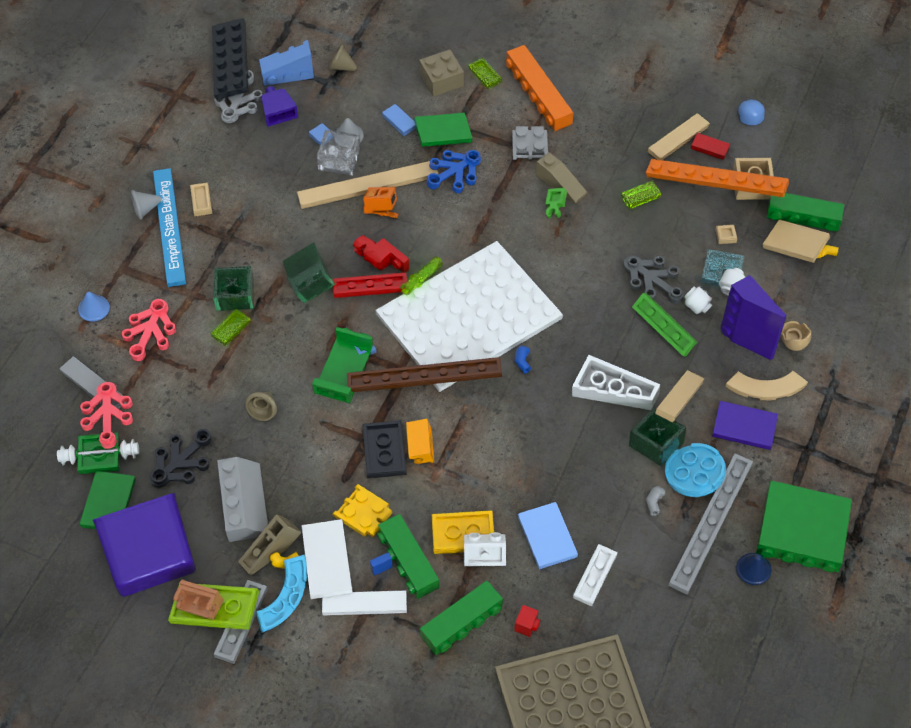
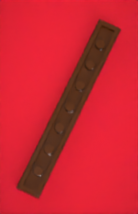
M500 357L350 372L347 373V385L351 388L352 392L497 378L502 377Z

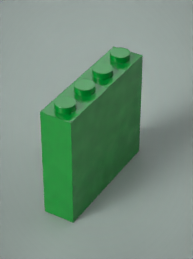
M770 481L756 553L766 558L774 557L782 559L784 562H795L809 568H821L826 572H839L843 563L852 499Z

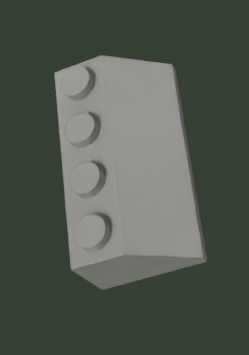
M240 457L217 460L228 541L234 542L257 538L268 525L260 463Z

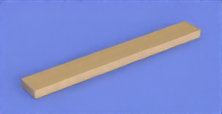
M430 161L298 191L297 196L301 209L364 195L369 187H398L427 180L429 174H438V171L432 170L429 167Z

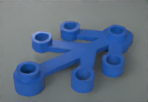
M445 150L442 155L443 160L438 158L430 160L429 167L432 170H437L439 167L449 169L441 174H429L426 182L428 187L433 190L437 189L442 181L455 174L452 190L455 193H461L464 188L462 183L463 169L468 166L465 182L468 185H474L477 179L475 168L480 164L481 156L476 150H469L466 154ZM452 159L461 160L459 163L451 161Z

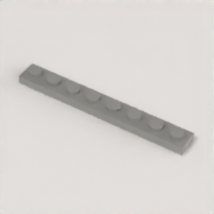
M734 454L726 470L725 479L715 491L668 586L688 595L746 479L753 461Z

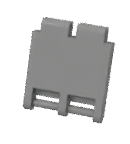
M516 126V130H512L513 160H516V158L532 160V158H542L548 153L547 130H544L543 126H531V130H528V126Z

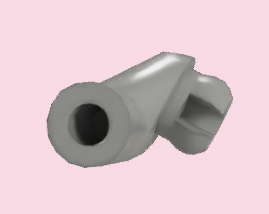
M659 486L653 487L646 498L652 516L660 513L657 501L662 496H665V490Z

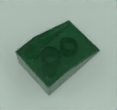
M314 242L283 260L288 280L295 294L303 303L336 285Z

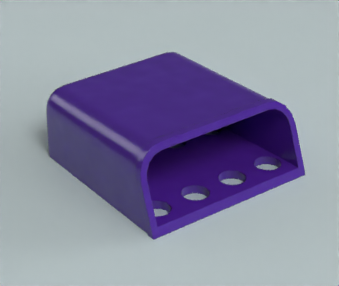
M175 493L93 520L115 587L123 597L192 574L196 570Z

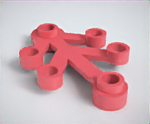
M162 299L152 301L149 309L130 315L129 322L133 328L122 331L123 340L126 342L132 341L134 335L143 332L139 343L131 346L129 349L130 356L135 361H142L145 358V347L152 332L157 339L158 348L160 350L168 349V339L163 336L157 325L159 317L164 324V330L167 335H173L176 332L175 324L170 321L166 314L169 310L168 304ZM150 317L149 321L141 324V320Z
M112 382L100 384L97 388V395L92 400L85 401L80 405L82 413L89 415L93 412V408L103 400V405L92 416L83 418L80 424L83 430L89 431L103 416V432L99 437V441L105 449H110L117 443L115 434L112 432L111 414L121 420L123 425H130L133 422L130 412H122L111 404V399L120 403L123 409H129L133 405L129 396H122L116 392V386Z

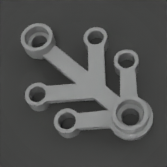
M248 70V86H250L254 82V75L252 71ZM255 90L244 96V93L228 97L231 102L230 107L226 105L225 98L214 100L215 105L222 110V120L225 123H233L242 114L247 112L250 114L256 113L257 105L250 101H261L263 93L261 90ZM250 102L247 106L237 109L238 106Z

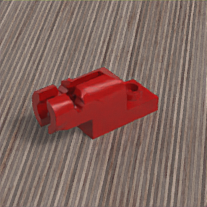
M362 235L353 243V247H355L353 250L359 256H364V260L381 271L391 263L395 269H399L403 273L410 269L409 258L384 238L376 243Z

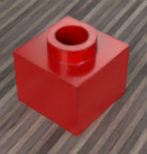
M523 605L516 619L514 631L531 637L532 632L537 631L541 620L538 619L539 611Z

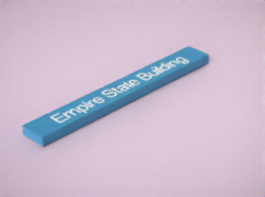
M171 168L153 171L156 195L162 199L157 207L168 287L186 284L172 172Z

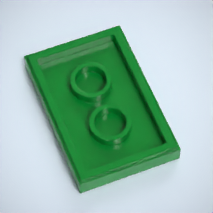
M465 113L418 116L414 118L421 147L472 142L473 138Z
M96 471L81 517L80 526L96 529L93 523L94 519L128 508L136 481L135 476Z

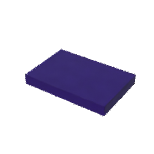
M720 401L712 437L771 450L778 414Z

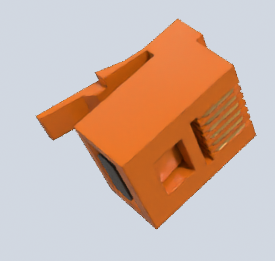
M395 187L368 188L363 198L364 214L373 213L397 218L398 213L388 211L393 210L397 201Z

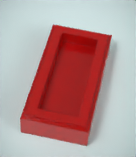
M697 133L691 145L693 150L724 160L730 148V143Z

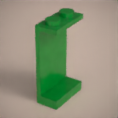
M336 327V341L320 378H314L312 386L314 394L350 404L355 392H352L351 388L347 385V373L364 371L374 346L373 337L366 333L353 332L348 328ZM355 346L358 347L360 351L365 350L367 352L359 355Z

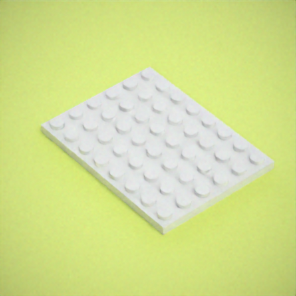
M498 241L376 310V315L417 365L499 357L563 318V314ZM456 382L433 385L441 392Z

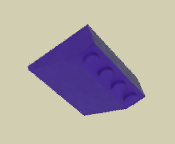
M748 275L731 285L720 329L724 336L728 337L732 342L771 360L774 358L787 315L760 285Z

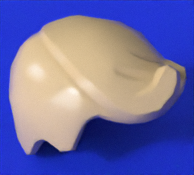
M789 321L784 323L781 339L787 348L799 351L809 345L811 330L805 323L800 325L796 321Z

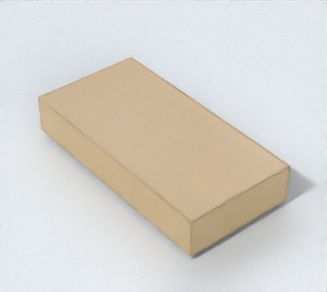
M208 183L190 185L194 216L212 214Z

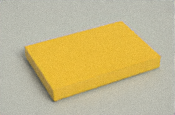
M492 511L432 514L434 554L464 552V535H469L470 533H479L480 535L493 533Z

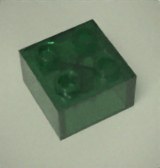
M251 266L214 268L213 300L216 311L254 309V277Z
M654 408L630 431L629 447L662 466L675 450L679 449L684 443L686 427L675 420L671 422L655 414L657 409Z

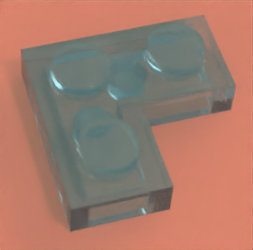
M708 249L701 282L719 286L722 271L725 272L727 269L734 268L742 270L744 256Z

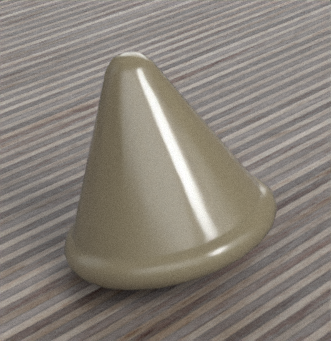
M340 45L331 59L328 69L356 71L357 66L344 48V45Z
M271 391L255 392L246 399V410L254 419L268 421L276 415L277 405Z

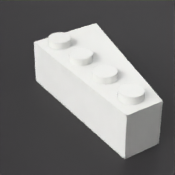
M588 355L572 386L573 397L652 410L660 391V384L591 355Z

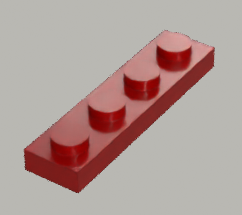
M406 273L333 279L334 298L408 292Z

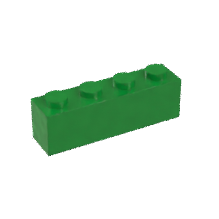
M785 193L784 197H770L766 218L838 232L842 222L844 204Z
M398 514L378 524L379 533H377V537L381 544L385 543L388 548L386 552L390 554L392 561L395 560L397 564L396 569L400 577H405L407 581L406 586L410 594L414 593L416 598L419 599L439 589V578L401 515Z
M485 581L420 628V637L435 655L440 652L444 653L450 649L452 643L456 640L464 639L474 627L479 628L482 626L485 619L489 616L497 615L502 610L503 598L488 581Z

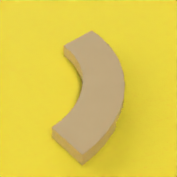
M738 371L726 383L725 387L747 398L749 396L769 401L785 396L790 397L807 386L808 381L794 371L776 380H757L747 377Z

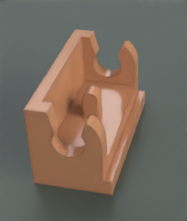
M185 580L180 581V585L173 598L174 601H178L176 605L178 610L211 620L215 619L224 601L218 590Z

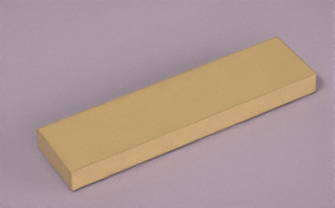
M697 113L650 146L648 153L657 160H664L696 137L697 133L707 129L710 123Z
M687 370L658 406L655 414L673 422L703 384L704 378Z

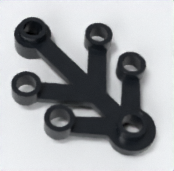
M207 429L198 430L195 433L196 440L180 455L181 436L177 434L170 437L171 462L165 468L164 460L168 457L167 450L163 447L157 448L155 451L157 458L156 469L150 474L151 484L155 487H163L169 481H184L186 484L193 483L195 476L192 471L187 470L184 473L172 472L181 468H198L201 471H206L209 468V461L205 457L193 460L187 459L201 446L205 447L211 443L210 432ZM186 476H192L190 479H186Z

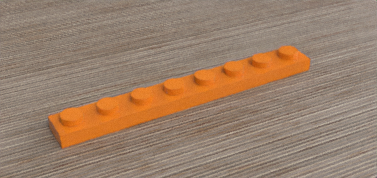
M651 159L646 171L647 177L778 197L785 196L789 185L788 178Z

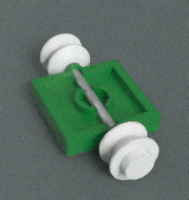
M115 432L116 445L110 449H105L99 441L101 434L78 436V450L70 445L69 449L61 446L60 450H57V459L62 465H65L66 461H70L73 465L76 459H78L77 471L79 474L96 473V471H119V455L125 460L128 455H132L135 459L136 454H139L138 442L135 443L134 439H132L131 443H126L123 440L119 446L120 436L118 432Z

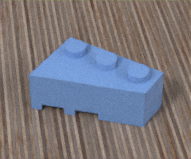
M308 40L298 47H289L288 51L281 54L277 52L259 59L264 86L314 78Z

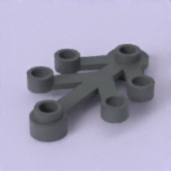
M628 256L624 260V267L631 276L630 288L632 290H639L641 288V280L638 278V273L644 276L645 293L653 294L649 295L653 300L655 299L656 291L653 289L652 283L668 293V300L671 303L679 304L682 302L683 291L679 287H671L659 278H677L679 275L678 267L670 266L668 270H648L645 268L654 266L662 268L665 263V259L662 256H656L653 260H641L637 256Z

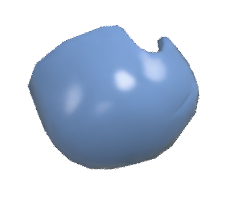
M752 99L743 101L738 109L740 121L747 125L760 124L764 120L765 115L763 104L758 100Z

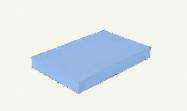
M556 502L518 514L519 522L539 569L578 557Z

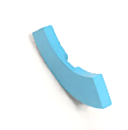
M305 555L283 561L285 580L279 596L271 605L256 612L262 633L281 624L298 606L307 581Z

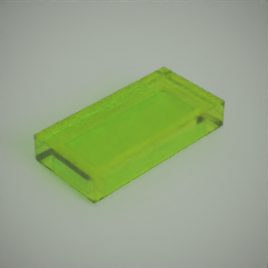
M484 58L469 64V69L487 89L502 82V78Z
M652 180L622 192L621 197L628 208L631 209L661 197V192Z
M235 309L211 332V337L226 346L251 320L238 309Z

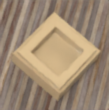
M734 225L716 226L715 231L718 244L737 243Z

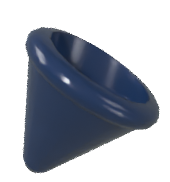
M757 553L743 555L736 565V571L740 579L750 585L762 584L771 576L772 570L769 561Z

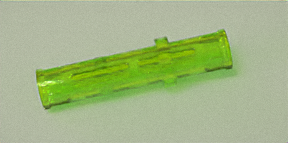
M436 256L416 274L413 273L409 280L401 285L402 293L409 295L414 289L421 287L423 282L443 265V263H440L442 260Z

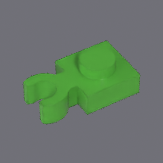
M565 188L548 189L545 203L548 207L546 210L548 218H551L554 212L556 217L560 218L561 211L559 208L565 207L567 196Z

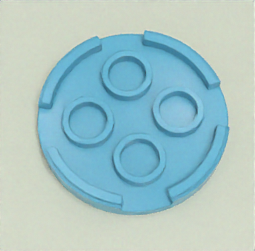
M691 443L690 446L679 450L676 449L668 457L665 465L666 479L669 485L682 495L690 497L705 496L717 490L723 483L726 476V464L719 451L714 447L702 443Z

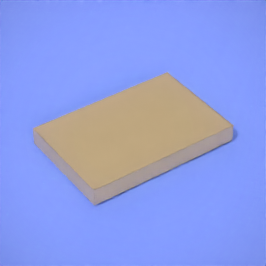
M779 220L764 241L763 248L814 263L828 242L830 234Z

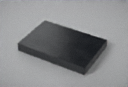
M402 421L362 424L367 479L407 475Z

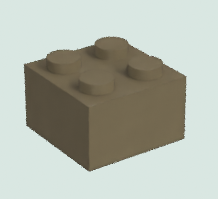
M451 50L419 60L420 75L433 97L464 86V71Z

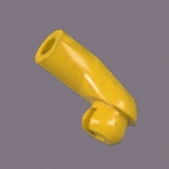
M825 245L817 258L827 254L837 256L839 247Z
M275 552L270 556V560L274 567L285 569L283 561L299 555L295 552L285 558L281 557L278 552Z

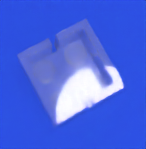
M325 130L321 141L322 144H320L317 154L318 170L353 175L361 149L360 135Z

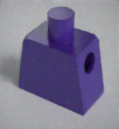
M271 86L265 90L266 94H263L261 98L267 127L298 118L297 106L285 89L275 90Z

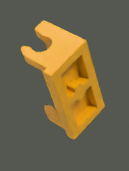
M428 419L406 422L409 458L414 459L415 464L433 463L432 427Z

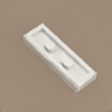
M598 544L574 592V599L589 606L593 605L617 556L616 551Z

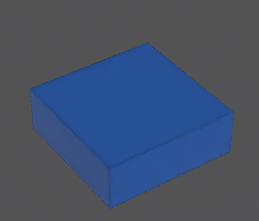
M389 553L370 560V567L374 576L393 567L392 558Z

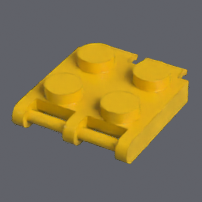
M357 484L355 491L349 498H345L344 504L332 515L338 520L342 519L344 524L362 536L366 537L368 534L374 537L379 531L378 524L380 523L378 521L381 523L386 521L392 515V510L389 509V503Z

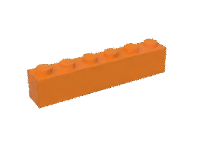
M522 45L507 51L505 59L507 68L511 69L514 78L521 83L522 89L528 93L531 102L535 103L538 112L543 114L548 126L557 131L572 125L573 111L526 46Z

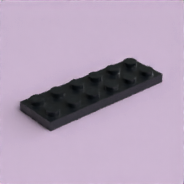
M244 18L212 26L215 99L218 100L249 92L246 22Z

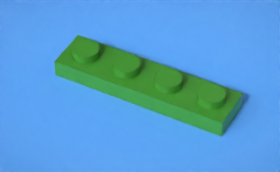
M642 293L632 308L682 356H687L697 341L647 293Z

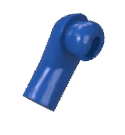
M520 346L516 350L514 359L523 373H528L531 370L530 365L525 360L526 356H528L527 353H530V349L527 346Z

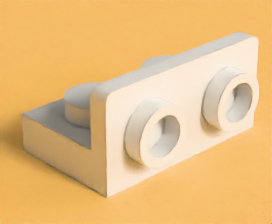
M493 532L481 535L479 533L464 535L465 566H506L505 534Z

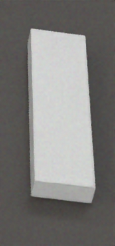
M406 591L352 592L322 598L323 615L407 613Z

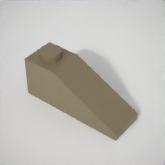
M548 152L537 161L536 176L552 188H565L567 190L566 198L576 204L587 195V191L563 162Z
M276 514L238 563L248 574L253 575L271 562L270 556L273 553L278 552L281 554L286 551L302 532L290 520Z

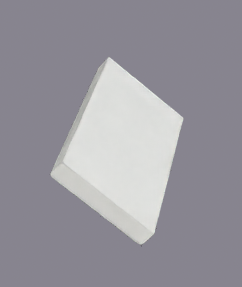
M342 519L302 525L311 599L352 593Z

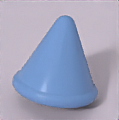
M92 292L85 294L78 307L79 315L84 320L90 322L103 319L110 310L108 300Z

